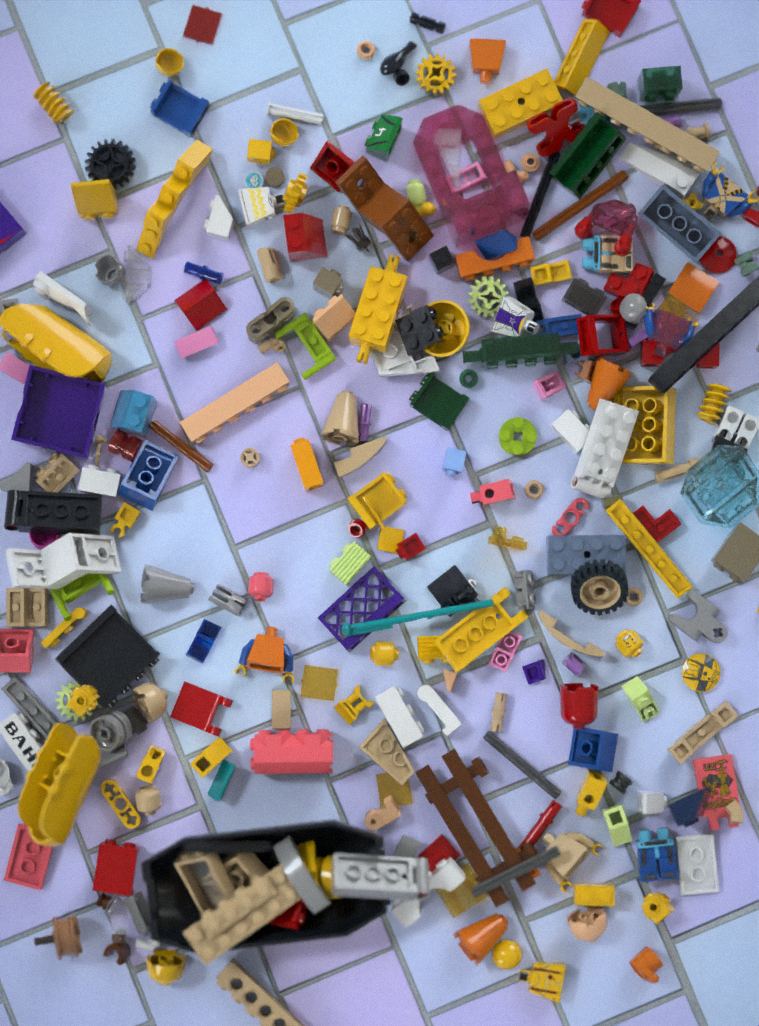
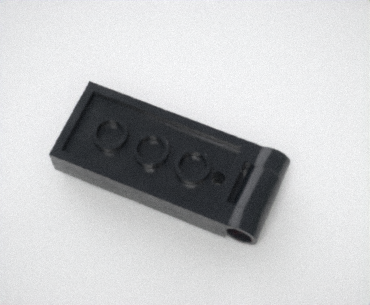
M9 490L7 492L4 529L8 531L18 530L25 533L100 535L102 494Z

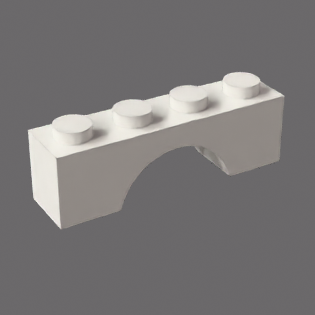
M451 857L447 860L442 859L436 865L437 868L433 872L429 871L430 890L441 888L451 892L466 877L464 871ZM416 898L414 901L393 900L391 912L405 928H408L421 917L420 900Z

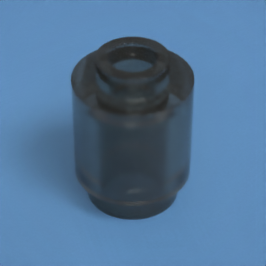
M132 706L123 712L131 722L132 734L137 733L140 735L148 729L146 727L148 721L138 708L136 709Z

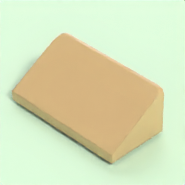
M272 690V729H291V690Z

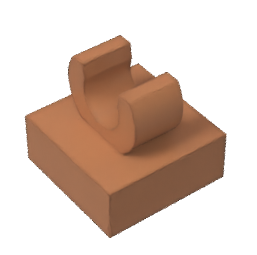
M585 359V362H578V365L583 368L581 372H575V375L591 384L596 363Z

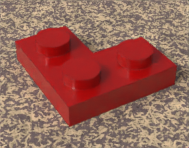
M636 262L629 278L611 273L603 290L622 299L631 293L643 296L654 274V269Z
M644 505L633 512L657 543L681 525V522L671 509L656 520L653 519Z

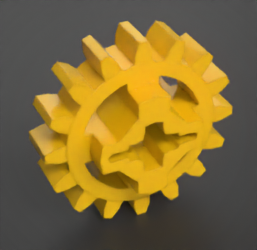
M436 53L435 58H433L429 54L428 60L422 58V64L417 65L419 70L415 72V75L419 77L416 79V83H421L420 89L426 88V94L433 91V96H435L436 92L439 91L443 95L444 89L449 92V85L454 86L455 81L452 79L456 78V74L452 72L455 71L456 67L451 66L452 60L445 61V55L439 58V54ZM426 69L428 75L424 79L423 72ZM446 71H448L449 75L447 80L444 77ZM433 72H434L435 74L439 73V77L436 76V75L433 77V76H432Z
M299 172L296 180H290L282 200L286 201L283 208L284 211L291 214L295 206L300 207L309 187L305 185L307 175Z

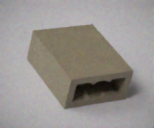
M741 522L737 523L712 557L713 566L721 572L725 570L729 573V578L734 582H745L759 563V535Z

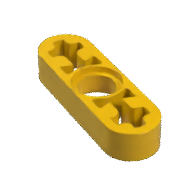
M113 779L105 780L100 788L103 796L127 828L134 829L138 827L141 823V815L117 781ZM106 784H113L115 786L113 788L115 794L119 791L121 795L111 800L110 797L114 795L110 791H105L107 788ZM123 798L126 801L124 809L116 807L117 799ZM129 807L132 809V811H129V814L132 817H137V819L135 820V825L133 823H128L129 817L127 814H125L124 817L121 814L127 811Z

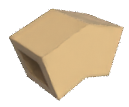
M734 800L725 807V811L730 816V824H742L743 809Z

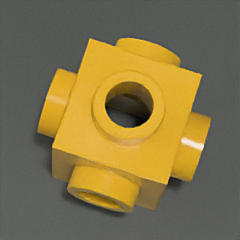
M91 685L77 686L71 692L72 698L66 705L82 717L88 711L92 712L99 703L96 701L100 696Z
M660 892L655 894L649 893L643 899L645 903L641 905L644 909V915L648 919H652L656 924L661 923L675 910L670 904L671 901L668 896Z

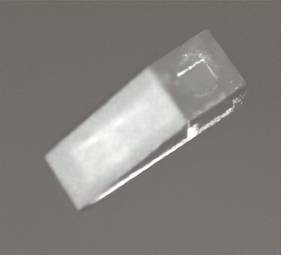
M439 128L437 133H434L433 145H437V152L454 189H459L461 129Z

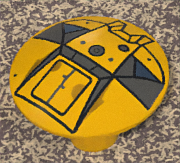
M703 653L694 654L683 665V682L694 691H709L717 685L720 679L719 664L710 655Z

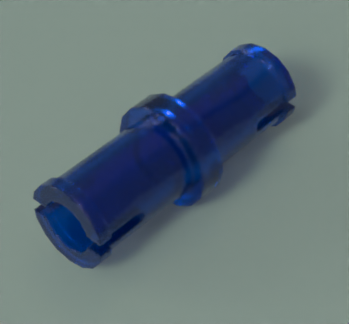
M187 261L184 267V273L197 276L202 281L205 279L219 285L222 282L224 273L208 269V266L203 265L202 267Z

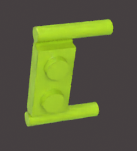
M306 312L274 332L276 338L279 339L294 329L317 363L301 374L304 380H307L337 360Z
M86 573L60 589L50 590L65 621H69L72 618L65 602L69 604L100 585V581L108 595L115 592L106 574Z

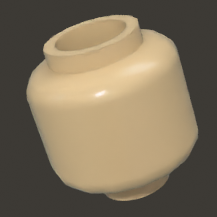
M153 785L142 786L135 794L137 809L140 812H144L145 815L155 814L156 810L162 806L160 791L154 788Z

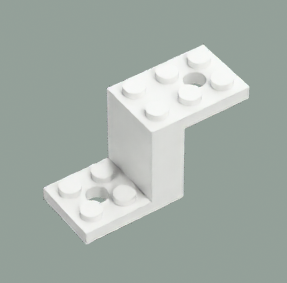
M68 533L41 550L9 548L5 551L13 588L60 589L86 573L118 574L122 572L114 536Z

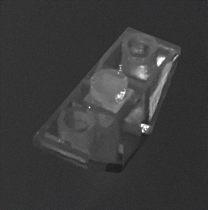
M128 245V251H124V262H127V269H124L123 280L126 281V288H123V300H126L127 305H132L151 288L152 267L132 245Z

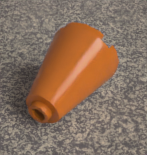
M598 356L587 397V402L590 403L588 407L596 410L599 399L611 402L632 376L633 372Z
M495 913L456 931L453 935L455 939L457 937L460 939L461 942L458 945L471 961L475 959V965H478L507 931L508 921L503 914Z

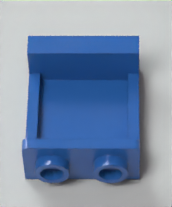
M169 79L167 83L164 82L159 90V97L152 101L150 112L153 117L191 138L210 107L209 101L203 97L201 99L175 85Z

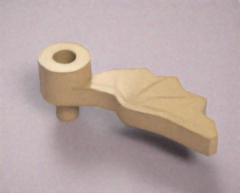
M96 435L95 443H98L95 466L98 467L102 443H108V439L103 438L101 435Z

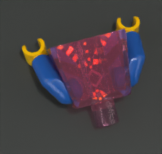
M651 303L649 307L646 306L647 314L643 316L645 330L649 336L648 340L657 343L653 354L664 358L667 348H681L693 337L694 328L698 325V321L692 324V321H690L691 317L684 319L660 309L652 311L655 305Z

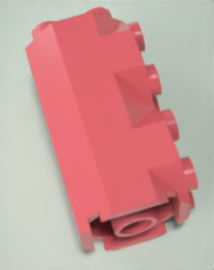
M309 729L297 730V734H290V730H278V733L271 734V730H259L258 734H255L254 738L250 739V751L254 750V757L250 758V770H254L255 774L333 773V768H329L333 764V741H329V738L333 737V733H329V729H317V733H309Z

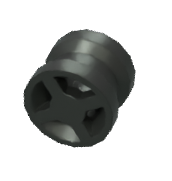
M617 771L616 777L610 780L609 783L622 794H625L626 788L634 782L620 771Z

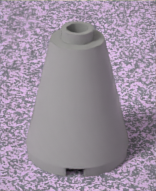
M145 565L143 569L141 587L144 593L140 595L141 603L189 598V595L193 594L194 583H191V579L151 565Z

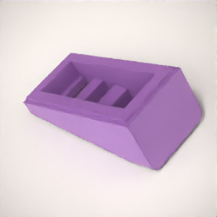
M573 652L569 653L562 661V664L574 675H580L584 670L585 663Z

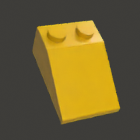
M109 179L70 183L80 218L94 220L95 217L102 216V218L108 219L118 215L117 194Z

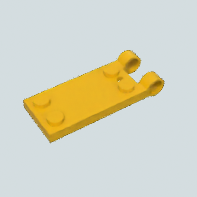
M506 587L490 598L493 600V607L474 610L433 642L456 673L529 617L522 610L510 618L500 603L511 595ZM496 614L500 615V619L496 618Z

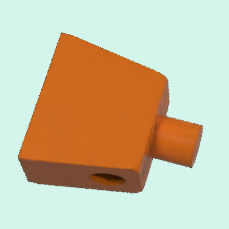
M470 38L469 50L472 73L480 74L481 84H491V75L499 74L506 40Z

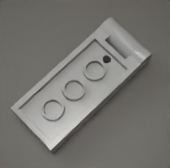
M333 853L331 860L332 896L414 901L415 898L426 900L430 897L429 869L426 858Z

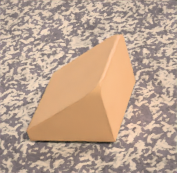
M443 669L446 690L450 692L457 673Z

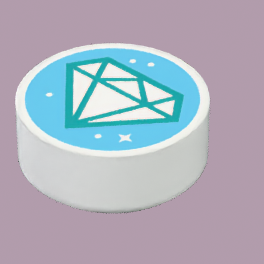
M256 171L249 172L244 179L246 188H260L264 183L262 175Z

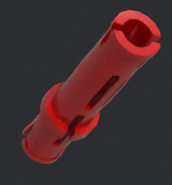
M553 799L544 813L541 812L540 818L519 847L523 850L522 845L530 840L535 845L547 827L553 824V819L563 806Z

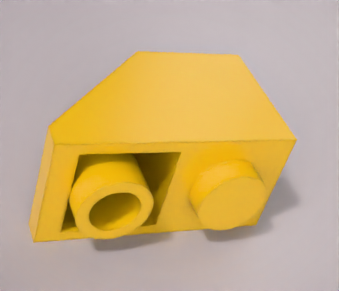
M219 736L190 765L203 778L233 750Z

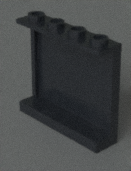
M111 604L55 658V661L80 686L86 684L87 686L91 685L100 696L96 702L105 710L107 707L111 709L118 702L116 698L121 693L125 695L132 688L130 685L135 680L140 681L146 673L144 671L149 666L153 668L160 661L158 658L160 652H157Z

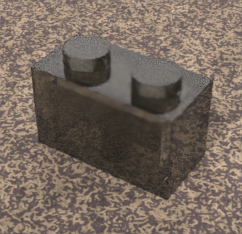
M574 278L561 301L585 315H597L607 299L605 292L598 288L593 289L589 287V283L581 278Z

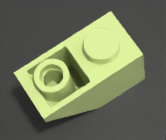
M638 676L621 686L626 697L644 723L660 713L649 690Z
M616 804L602 809L601 812L613 846L616 847L632 841L622 805Z

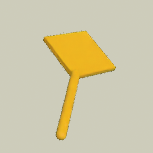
M364 496L362 499L381 527L377 550L397 554L395 551L398 548L396 544L403 541L405 530L384 526Z

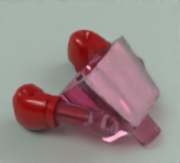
M617 199L598 203L593 206L587 217L585 216L576 224L574 228L575 234L581 240L589 239L593 236L592 228L594 225L617 234L621 237L614 244V252L618 256H626L631 250L632 236L637 227L638 217L636 215V208L632 203L626 204Z

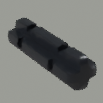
M412 12L409 22L412 24H419V26L432 31L435 29L436 32L441 34L446 28V23L436 22L435 19L424 15L419 16L415 12Z

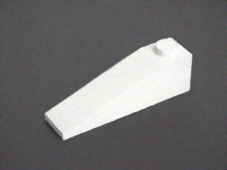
M629 143L619 158L660 187L662 184L665 185L681 200L701 173L693 168L694 164L688 161L685 164L677 160L676 155L667 154L634 143Z

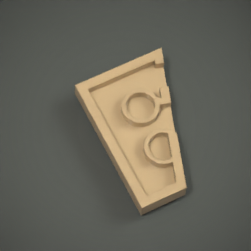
M384 718L359 748L397 783L403 786L415 771Z

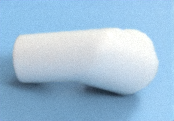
M137 938L135 947L147 951H154L162 945V943L153 941L151 938L148 940Z

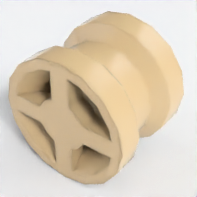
M246 448L242 451L240 459L245 467L254 468L260 462V455L255 449Z

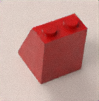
M305 213L283 215L290 262L327 257L323 219Z

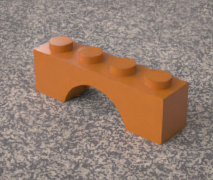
M528 236L517 239V249L506 253L498 260H484L474 250L457 254L454 259L460 280L465 279V282L475 280L476 276L479 275L488 277L494 275L495 271L502 270V272H508L513 270L515 266L520 265V268L530 266L535 257Z

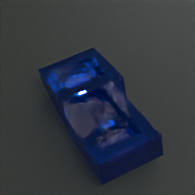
M204 619L186 656L203 664L221 627Z

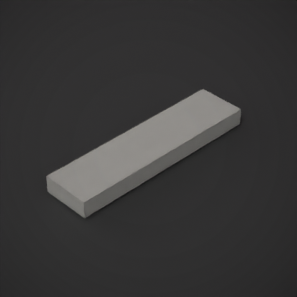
M15 676L1 688L2 691L42 736L47 739L53 726L58 722L23 682Z

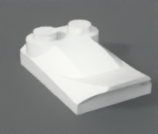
M40 271L33 283L34 291L45 300L50 298L64 307L77 311L90 327L89 314L92 312L91 308L84 301Z

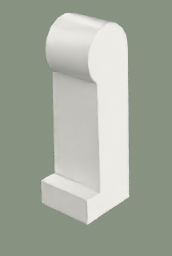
M422 685L418 688V698L421 701L427 702L445 724L442 731L446 736L462 724L431 686Z

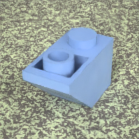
M447 448L442 471L446 472V476L456 478L457 475H461L467 451Z

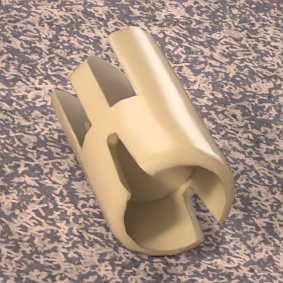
M259 248L257 255L266 283L282 280L284 276L275 248Z

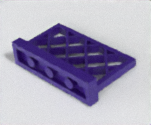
M374 566L328 607L318 619L350 653L372 632L347 636L342 640L338 635L339 627L343 625L339 624L340 614H350V625L353 624V614H364L363 622L384 619L393 614L406 600ZM375 572L379 577V585H368V578ZM358 587L365 588V598H354V590ZM368 588H379L378 599L367 598ZM381 588H389L394 594L389 599H381ZM344 600L351 601L350 611H340V603ZM354 601H364V612L353 611ZM367 601H377L378 609L374 612H367ZM329 613H337L336 624H328L324 618Z

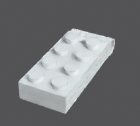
M599 399L575 474L571 480L572 489L602 499L610 496L611 487L614 488L639 411Z

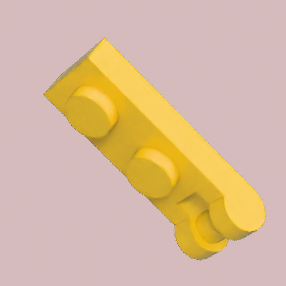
M80 607L76 608L70 614L71 620H63L41 644L47 649L56 647L61 642L59 638L64 633L68 635L75 628L74 624L79 619L87 617V610Z

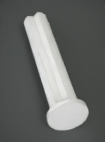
M271 101L268 103L266 116L273 115L322 125L323 114L271 104Z

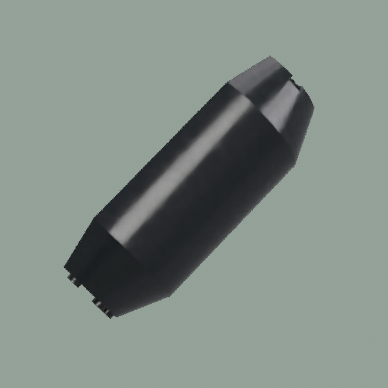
M335 819L185 836L141 862L143 883L146 882L150 909L149 929L151 940L196 953L183 934V931L198 922L202 917L174 864L179 853L184 850L183 845L185 841H273L274 845H277L288 836H291L296 845L314 840L316 843V857L321 856L325 859L326 856H331L333 853L385 856V850H381V848H384L383 836ZM275 850L267 853H254L269 871L280 864ZM217 853L220 860L229 854ZM205 860L192 863L199 877L209 870ZM346 896L338 899H329L331 904L316 914L307 906L305 911L306 919L304 924L300 925L299 931L265 923L228 950L346 937L388 912L387 906L391 905L390 899Z

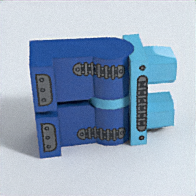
M667 827L657 828L658 838L651 839L649 829L639 830L636 846L638 873L641 882L657 881L659 878L661 880L679 878L674 842L670 837Z

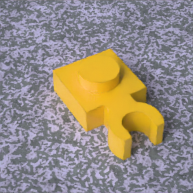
M124 502L114 517L118 520V523L111 527L110 532L113 533L116 528H120L121 533L118 537H124L125 527L132 528L141 512Z

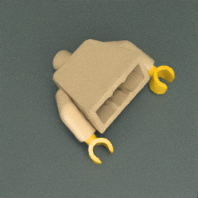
M548 832L542 838V842L548 846L546 850L557 846L561 852L559 857L545 864L548 874L559 884L563 892H566L563 888L564 884L567 883L572 887L568 878L589 853L599 855L595 852L596 846L603 849L601 844L594 843L581 833L568 832L564 834L561 832L557 837H554Z

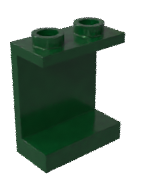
M431 372L429 376L425 375L420 382V385H422L418 392L415 390L409 398L411 401L410 407L448 432L469 401V397L465 394L461 395L434 377L435 374Z

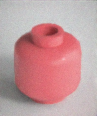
M265 572L254 573L248 580V594L255 598V601H266V598L273 595L272 577Z

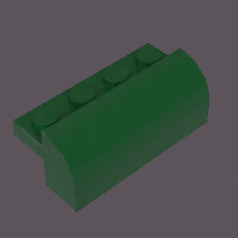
M596 112L589 119L583 130L576 136V139L569 148L565 150L559 161L554 164L549 173L556 183L580 199L627 139L620 130L610 125L600 113Z

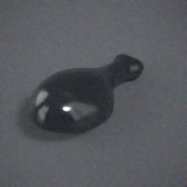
M410 41L402 50L387 56L380 65V73L382 75H390L403 66L406 56L417 47V44Z

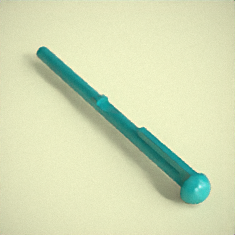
M489 599L348 625L347 621L342 625V632L346 636H353L391 629L394 624L416 621L422 618L429 620L433 617L493 607L494 605L493 600Z

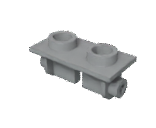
M531 570L516 571V575H514L515 589L522 588V592L516 593V605L519 606V610L526 609V606L527 609H535L536 595L533 593L534 575L531 573Z
M142 891L124 899L139 935L150 931V909Z

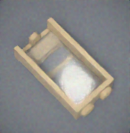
M184 850L179 853L174 864L201 914L208 909L213 911L218 908L217 903L227 897L229 900L235 896L233 892L236 889L217 853H186Z

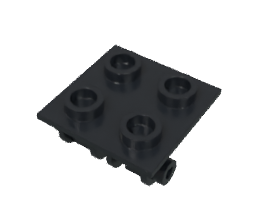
M456 565L452 566L427 586L428 590L441 605V608L467 604L478 596V593Z

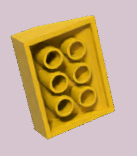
M653 386L622 387L614 397V403L639 411L622 464L674 465L676 388L671 387L666 393L661 394Z

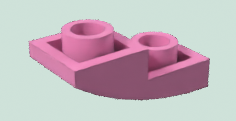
M211 325L178 339L174 343L181 359L218 344L219 341Z
M6 352L0 362V370L25 385L29 365Z
M510 631L501 638L488 664L506 672L522 636Z

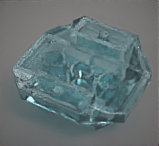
M718 445L688 469L680 494L700 523L731 529L759 506V470L742 446Z

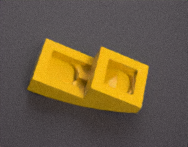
M569 260L530 267L534 286L573 279Z

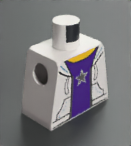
M511 296L502 297L491 331L522 338L526 337L528 332L535 335L539 330V324L532 321L534 311Z

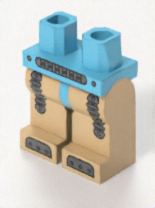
M594 235L593 238L584 239L582 241V251H592V257L582 258V269L592 270V273L630 275L633 271V254H631L633 252V240L628 255L621 257L614 252V244L616 241H619L621 236Z

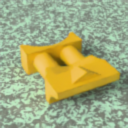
M360 685L353 689L354 693L347 699L341 700L333 707L348 725L357 719V715L363 709L369 708L374 704V702L367 701L361 696ZM360 698L362 701L353 708L352 704Z

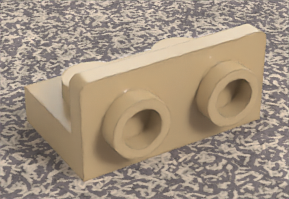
M62 452L54 453L49 458V463L37 470L34 480L47 492H59L80 469Z

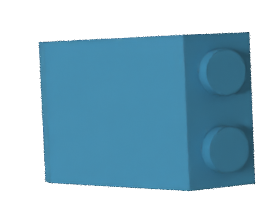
M121 390L110 427L147 438L157 400L152 395L135 390Z

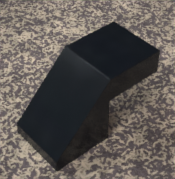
M529 277L514 282L513 286L517 301L534 311L532 321L543 320L541 305L536 297L532 278Z

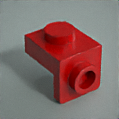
M414 533L396 544L398 548L395 551L401 560L405 558L408 561L426 548L417 533Z

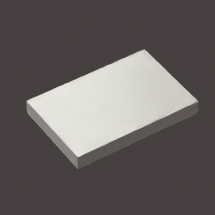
M714 834L675 836L680 895L720 892Z

